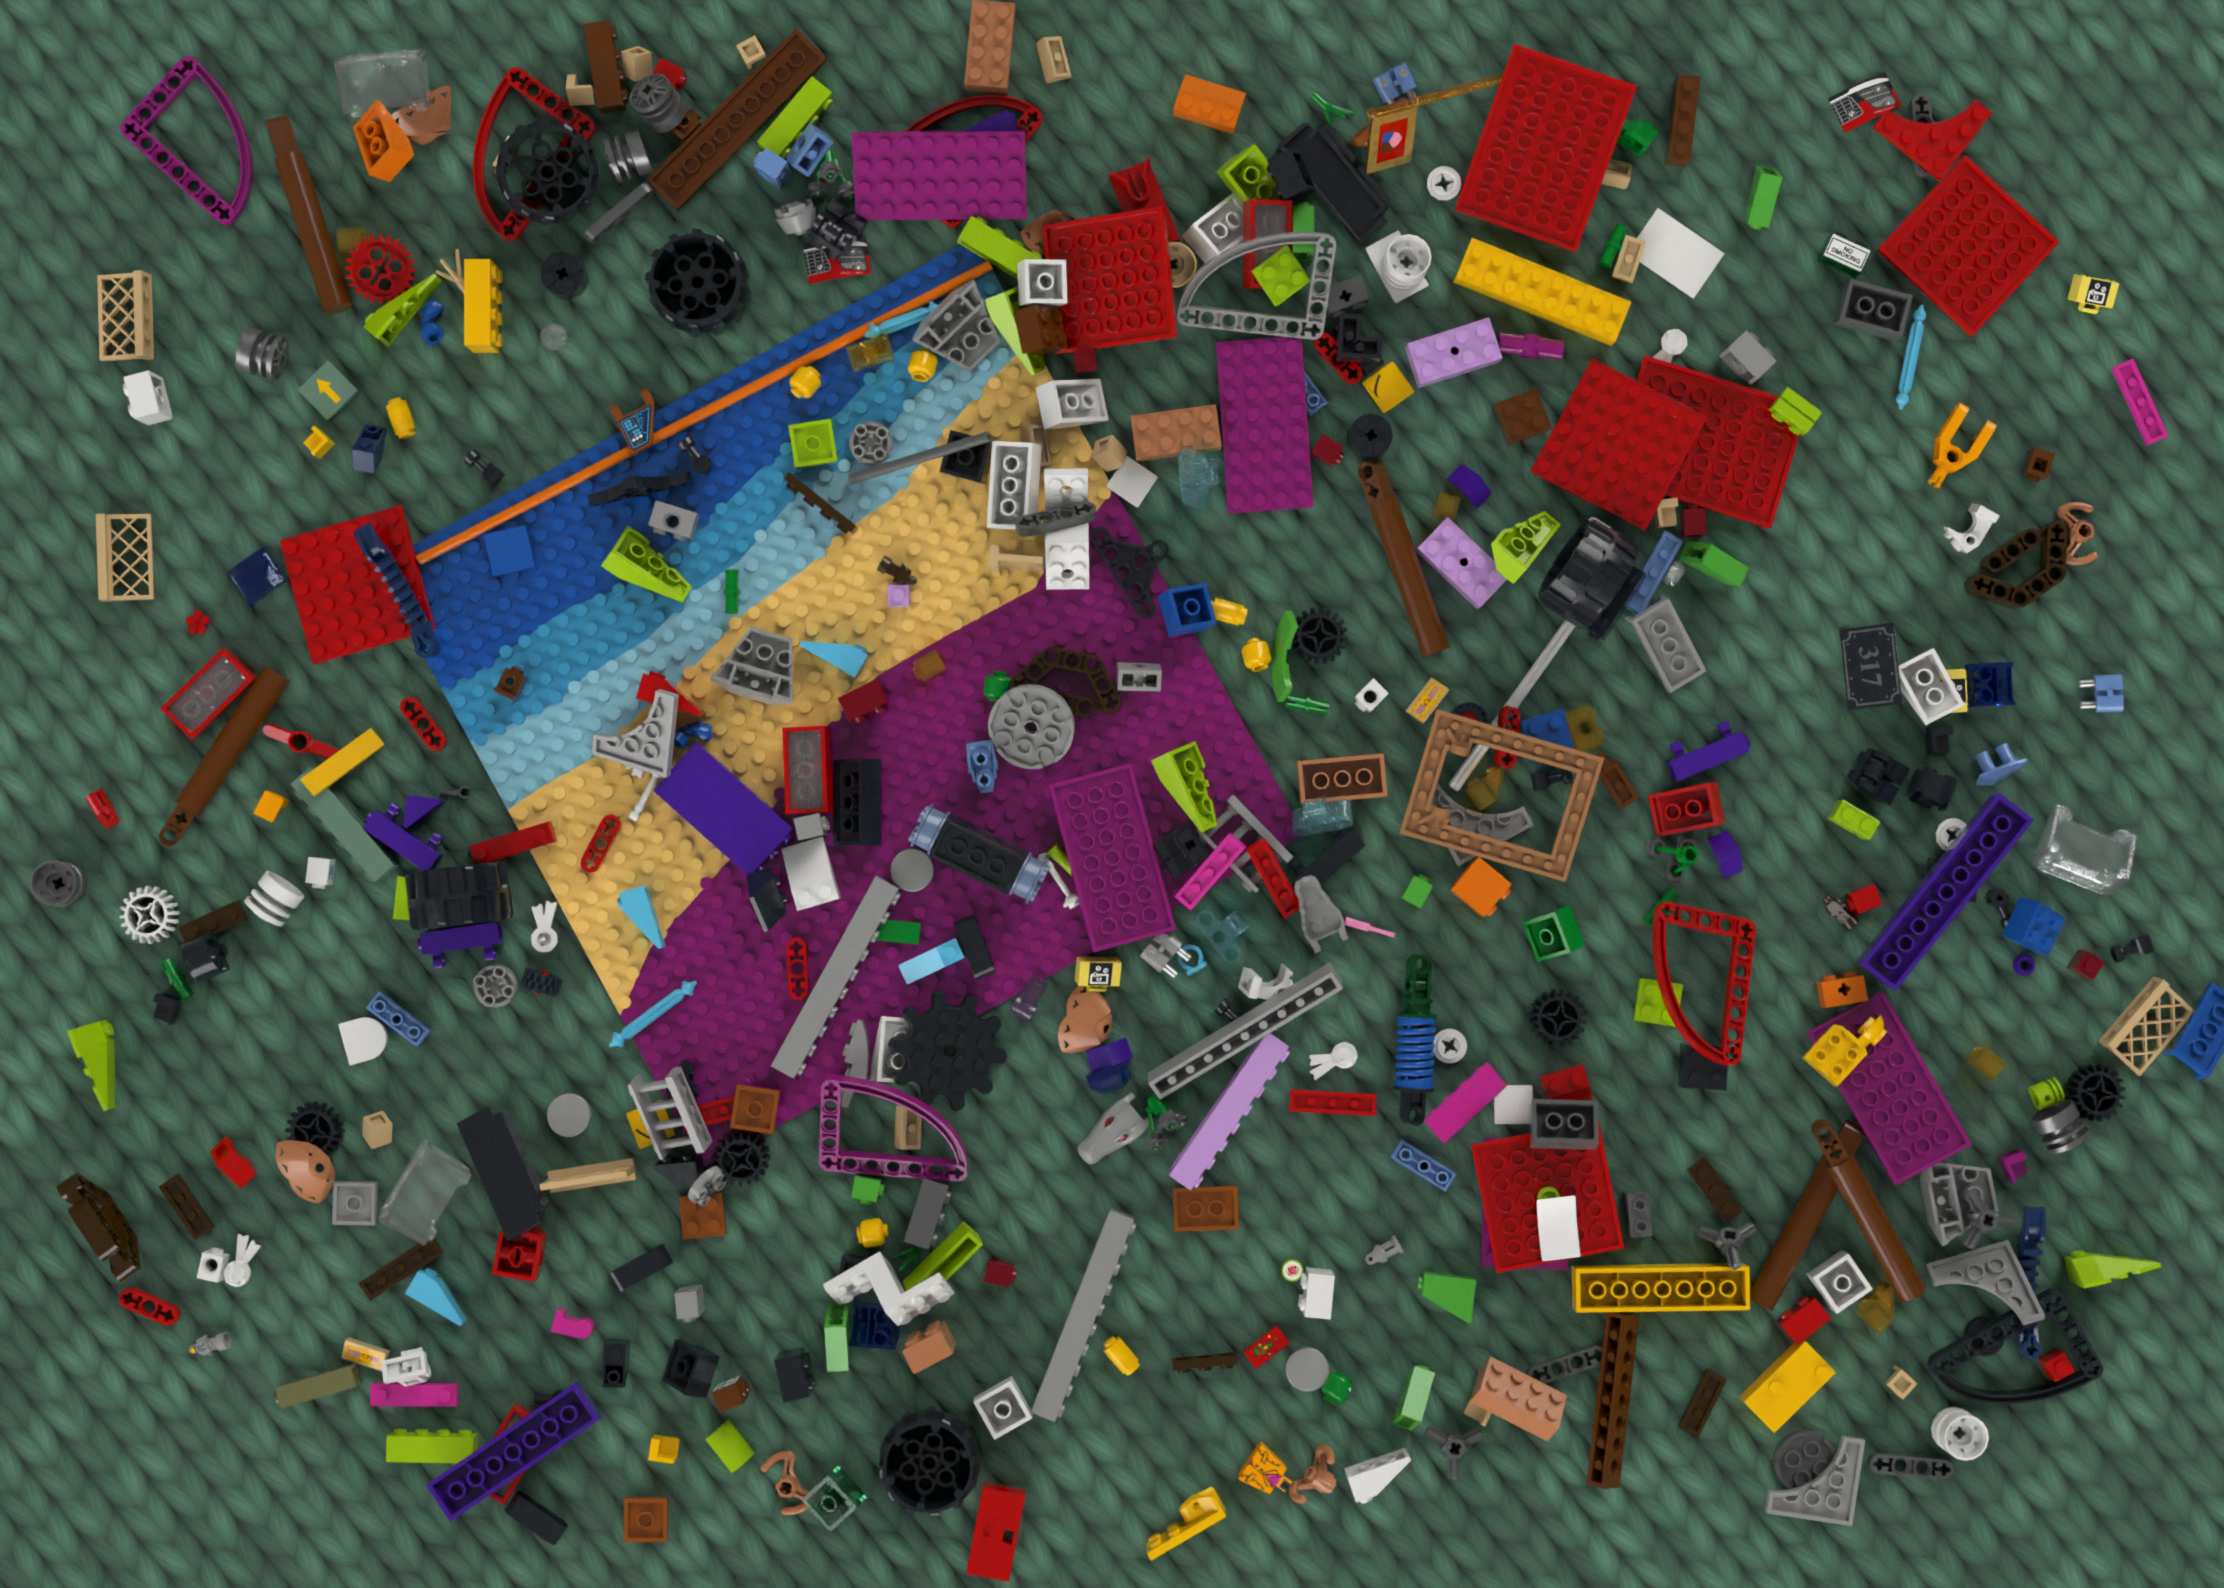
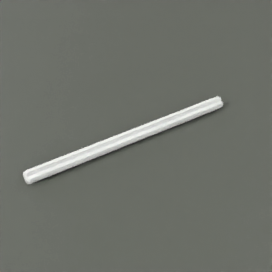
M1567 620L1562 623L1504 706L1519 707L1575 628L1573 624ZM1506 714V718H1511L1513 714ZM1498 715L1493 720L1491 725L1497 726ZM1476 744L1449 782V786L1452 789L1460 790L1489 747Z

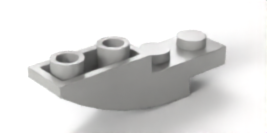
M859 1019L857 1023H852L849 1032L852 1039L850 1044L846 1043L843 1051V1056H846L844 1062L853 1064L852 1067L848 1066L845 1076L867 1080L870 1058L869 1040L864 1020ZM842 1090V1107H850L854 1091Z

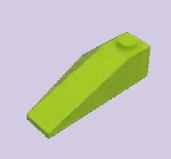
M1255 144L1230 158L1216 171L1228 189L1236 195L1242 204L1250 199L1280 200L1275 188L1277 186L1276 182L1271 178L1267 170L1269 165L1267 159Z
M432 274L376 310L375 313H371L366 318V324L363 327L389 347L442 280L435 274Z
M1018 286L984 299L991 320L1029 373L1034 375L1045 370L1043 355L1022 354L1014 311L1028 306H1019Z
M1543 511L1528 518L1525 522H1519L1509 529L1502 530L1491 543L1496 570L1514 584L1528 569L1561 524L1547 512Z
M627 526L601 566L622 580L683 602L692 586L675 568H670L663 561L665 557L661 553L657 554L649 546L651 542L646 537Z
M1191 742L1151 760L1160 781L1199 831L1202 833L1217 826L1213 801L1208 797L1207 792L1209 782L1205 780L1203 773L1205 763L1196 742Z
M107 1020L67 1031L77 1058L82 1057L85 1062L83 1070L86 1076H89L94 1081L92 1087L103 1111L114 1109L115 1049L112 1025Z
M2084 1250L2073 1251L2070 1256L2064 1257L2069 1282L2082 1288L2111 1283V1278H2127L2129 1272L2141 1274L2161 1268V1264L2154 1260L2086 1253Z

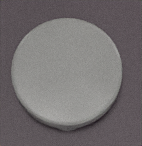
M869 421L858 424L850 435L849 446L853 456L859 462L866 465H876L888 458L893 442L885 426Z
M906 849L898 853L893 859L891 877L899 888L915 892L924 889L932 881L934 865L931 858L924 851Z
M503 965L486 966L479 971L473 980L474 993L477 999L486 1007L498 1008L505 1006L517 994V978L512 970Z
M575 1093L558 1096L551 1102L547 1111L549 1126L555 1133L564 1137H573L582 1133L588 1127L592 1118L588 1102Z
M718 1166L711 1167L693 1183L688 1192V1198L694 1204L706 1205L711 1199L710 1196L715 1191L718 1192L724 1188L726 1181L722 1180L725 1175L722 1174L721 1168H718Z
M1303 1346L1292 1352L1288 1357L1285 1371L1289 1382L1295 1388L1301 1391H1314L1320 1388L1328 1378L1329 1365L1325 1356L1319 1350Z

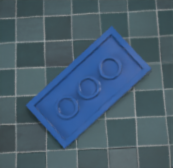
M2214 983L2208 984L2172 1049L2162 1053L2166 1057L2174 1055L2192 1068L2194 1077L2197 1080L2211 1075L2224 1052V990Z

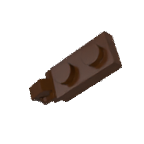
M1603 751L1597 753V756L1604 758L1599 777L1618 808L1623 809L1639 797L1618 763L1613 758L1608 760Z

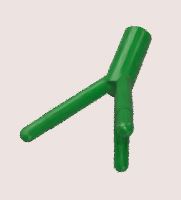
M1314 92L1310 97L1311 100L1323 109L1326 122L1331 126L1332 123L1328 110L1343 119L1346 117L1344 114L1354 115L1353 111L1329 104L1317 92Z
M913 1246L894 1254L893 1258L896 1259L911 1253L903 1262L899 1271L902 1272L915 1256L914 1271L918 1267L922 1249Z

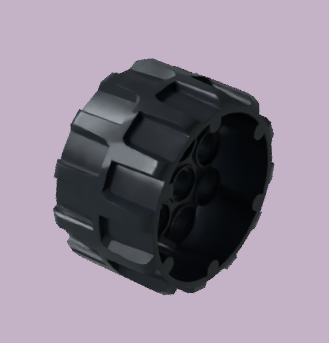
M547 118L525 126L519 125L505 143H501L495 168L498 186L503 198L520 217H525L545 226L553 223L570 222L592 203L599 180L597 160L589 141L577 133L573 126L567 123L563 125L550 122ZM542 134H554L571 141V146L569 148L559 147L552 151L550 144L541 140ZM533 136L536 140L532 146L533 155H523L517 160L513 159L511 154L521 142ZM538 146H545L548 149L547 155L544 157L538 156L536 148ZM580 151L584 155L589 167V178L585 177L582 180L578 178L575 170L568 168L573 162L572 153H579ZM561 152L567 153L569 155L568 162L560 163L557 160V155ZM525 160L532 163V169L528 172L520 169L521 162ZM516 166L519 174L526 177V179L522 182L523 192L513 195L507 184L506 170L507 167L512 168ZM543 168H552L554 171L551 178H544L541 174ZM565 174H572L575 177L574 183L571 185L565 184L562 180ZM535 182L538 185V190L535 193L527 192V183ZM577 185L581 186L584 191L581 197L574 204L562 210L559 205L563 199L562 190H572ZM549 189H557L559 197L555 200L549 199L547 197ZM543 194L545 201L554 206L553 212H541L524 205V199L526 197L536 198Z
M693 229L691 234L682 236L674 233L669 236L670 241L660 250L655 249L651 256L654 261L651 271L645 274V281L649 286L651 304L670 327L684 331L690 337L695 338L700 334L711 332L717 336L723 333L724 327L733 321L738 323L742 319L741 310L746 301L749 302L752 295L749 289L750 273L739 252L723 236L708 235L701 229ZM696 249H708L707 252L698 254L696 261H693L689 256L682 255ZM722 253L733 261L735 267L730 269L729 275L725 270L717 269L718 264L714 257L718 258ZM704 260H712L710 267L702 268L701 265ZM675 261L674 268L678 274L671 276L667 284L663 285L664 276L669 266ZM683 263H690L691 266L688 271H680ZM718 276L725 277V282L721 285L715 284ZM698 279L704 280V285L701 288L694 287V283ZM736 282L734 293L724 307L720 292L727 291L731 283ZM675 283H682L683 287L680 291H673ZM668 293L674 298L680 299V305L684 311L680 310L675 315L666 308L664 300L668 299ZM711 296L718 297L714 305L707 304L708 298ZM690 299L696 300V305L693 308L686 307V303ZM704 306L711 312H717L707 318L690 319L691 315L700 313Z
M1590 517L1575 531L1551 565L1537 593L1538 601L1579 629L1589 627L1607 608L1628 577L1638 556L1637 544L1599 519Z
M505 862L462 865L406 874L407 904L410 927L413 930L418 931L509 919L513 916L511 889Z
M928 1406L924 1411L915 1413L909 1411L903 1414L900 1421L888 1430L880 1449L878 1477L883 1479L887 1488L886 1496L890 1501L896 1499L904 1505L906 1513L914 1515L915 1511L929 1513L931 1517H938L941 1511L951 1507L959 1508L970 1491L975 1488L978 1480L982 1453L979 1451L976 1441V1432L973 1428H968L959 1419V1414L955 1411L948 1414L937 1411L935 1406ZM932 1425L931 1429L926 1432L924 1439L918 1435L908 1437L905 1434L906 1431L914 1427ZM940 1427L955 1434L964 1445L959 1447L954 1442L945 1444L944 1434ZM936 1435L939 1437L940 1442L938 1444H931L928 1437ZM911 1442L917 1443L919 1450L915 1452L909 1450L908 1444ZM903 1443V1452L906 1458L902 1460L899 1468L897 1464H891V1447L893 1444L900 1445ZM949 1449L954 1450L956 1457L952 1459L947 1458L945 1451ZM961 1454L963 1458H969L970 1472L966 1479L964 1477L956 1479L957 1472L953 1466L957 1464ZM926 1457H933L936 1463L933 1466L925 1464L924 1459ZM912 1464L915 1467V1471L907 1473L904 1470V1465ZM949 1471L952 1474V1478L944 1480L941 1477V1473ZM901 1476L904 1480L908 1481L915 1479L916 1489L920 1495L907 1489L897 1477ZM927 1478L931 1481L932 1485L923 1487L920 1480ZM937 1483L941 1487L953 1486L955 1490L945 1495L928 1496L934 1490Z

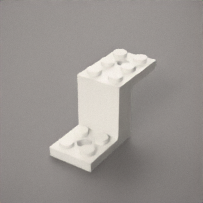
M1088 468L1044 469L1045 510L1088 502ZM1070 486L1071 489L1065 490L1062 489V487ZM1062 515V516H1061L1062 518H1065V519L1071 518V516H1069V515ZM1089 523L1045 533L1046 590L1089 589ZM1069 569V570H1072V571L1069 572V573H1067V572H1064L1063 570Z
M881 1252L874 1254L823 1284L826 1292L839 1305L849 1303L853 1300V1297L860 1293L868 1292L873 1287L885 1313L897 1326L909 1323L913 1317L928 1312L932 1306L947 1301L951 1295L955 1294L950 1284L939 1272L905 1292L893 1266Z

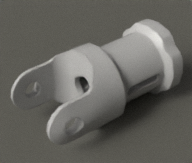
M1393 1235L1389 1241L1381 1245H1375L1373 1252L1369 1253L1365 1260L1369 1265L1377 1262L1385 1263L1391 1256L1403 1253L1404 1251L1395 1235ZM1394 1246V1248L1385 1252L1386 1249Z

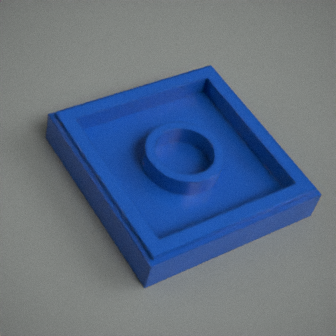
M526 525L483 535L493 577L536 568Z

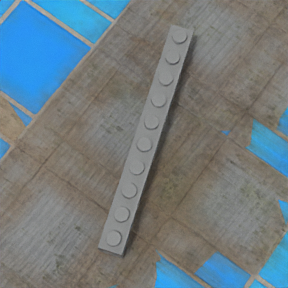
M875 876L771 1064L773 1068L793 1079L797 1074L802 1075L807 1066L804 1063L807 1056L811 1057L817 1048V1045L814 1044L818 1036L822 1038L828 1028L825 1025L828 1018L832 1019L838 1010V1007L835 1006L839 999L843 1000L849 990L846 988L849 980L854 981L859 972L856 968L860 961L864 962L870 952L867 950L870 942L875 943L880 932L877 929L880 923H886L891 914L887 912L891 904L895 906L901 896L898 893L899 887L879 876Z
M1327 963L1148 1072V1084L1159 1099L1164 1098L1342 990V979L1331 963Z
M1113 1208L1109 1209L1032 1405L1031 1413L1053 1422L1056 1421L1057 1416L1061 1418L1065 1409V1405L1062 1404L1065 1396H1070L1073 1388L1070 1382L1073 1376L1077 1377L1081 1365L1078 1364L1081 1356L1085 1357L1089 1347L1086 1341L1088 1336L1093 1337L1096 1330L1095 1318L1096 1316H1101L1105 1306L1102 1303L1104 1295L1109 1296L1113 1286L1110 1280L1112 1275L1117 1276L1121 1264L1117 1262L1120 1255L1124 1256L1129 1244L1125 1243L1128 1235L1132 1236L1135 1230L1136 1223H1133V1216Z

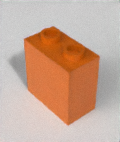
M1476 856L1449 890L1478 915L1485 917L1486 915L1491 916L1497 909L1495 904L1500 898L1504 900L1511 892L1509 887L1512 884L1483 859Z

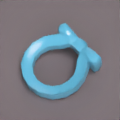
M1195 945L1182 947L1185 951L1189 949L1195 950L1199 955L1198 965L1194 968L1186 965L1182 957L1178 955V962L1182 968L1187 970L1188 976L1207 967V963L1203 962V953L1199 947Z

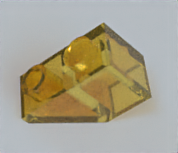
M1493 765L1484 771L1486 773L1481 779L1475 777L1467 783L1468 787L1464 791L1478 811L1485 809L1499 799L1505 771L1503 765L1498 768L1496 765Z
M1886 1282L1878 1285L1869 1300L1866 1299L1859 1304V1310L1856 1312L1879 1335L1895 1320L1894 1288Z

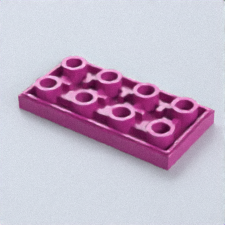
M1487 1062L1483 1066L1478 1067L1468 1080L1463 1081L1454 1093L1443 1100L1442 1104L1435 1110L1430 1111L1423 1121L1444 1144L1507 1085Z

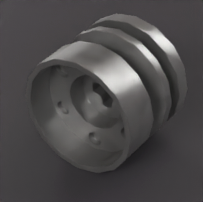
M651 74L640 80L632 89L629 97L631 106L642 117L647 126L656 133H663L674 129L681 123L687 112L686 102L670 81L662 74Z
M639 128L625 132L626 143H622L618 135L614 136L616 146H613L610 138L604 139L605 156L608 165L619 183L625 181L623 171H625L629 179L633 178L632 168L634 167L640 176L654 171L648 148Z
M250 327L243 332L237 347V370L252 375L258 372L260 377H267L274 381L278 380L285 369L288 359V339L272 333L266 336L264 331Z
M56 860L46 861L37 866L30 879L31 892L38 901L46 905L60 907L70 906L78 902L85 894L87 886L86 876L81 868L73 863ZM59 881H62L65 884V886L61 887V885H59Z
M2065 1100L2037 1113L2031 1119L2038 1134H2047L2042 1141L2045 1145H2048L2046 1149L2050 1154H2058L2073 1149L2091 1135L2089 1128L2085 1127L2086 1123L2084 1120H2075L2080 1113L2072 1100Z

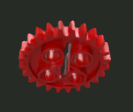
M381 233L378 234L377 239H374L372 234H369L370 241H366L362 237V245L354 243L357 248L356 251L348 250L353 256L352 258H345L350 265L344 266V269L351 272L346 275V278L353 279L349 284L350 287L357 286L355 294L362 291L363 300L370 296L371 303L375 301V298H378L379 303L382 304L385 298L390 302L391 297L394 296L396 298L399 296L398 293L403 294L405 287L412 288L408 281L415 280V277L410 275L411 272L416 271L415 268L410 267L411 264L415 263V260L408 259L412 253L411 251H403L406 247L405 244L398 246L399 239L396 238L391 242L390 235H387L384 240ZM374 248L382 251V257L378 260L370 257V251ZM390 252L391 256L384 265L386 272H380L374 285L371 286L370 282L377 273L375 266H380L386 254ZM392 260H399L401 262V268L398 271H392L389 268ZM362 267H369L371 269L370 277L362 278L359 275V270ZM383 278H387L391 282L390 287L385 290L378 286L379 281Z

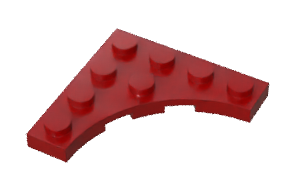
M1975 99L1968 108L1951 119L1935 123H1920L1904 119L1887 109L1873 126V129L1940 181L1992 112Z

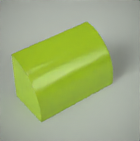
M729 1419L711 1432L705 1439L731 1473L735 1472L755 1454Z

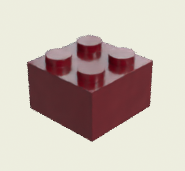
M877 679L837 698L849 722L858 725L868 721V716L873 713L880 715L888 711L887 706L891 705L880 681Z

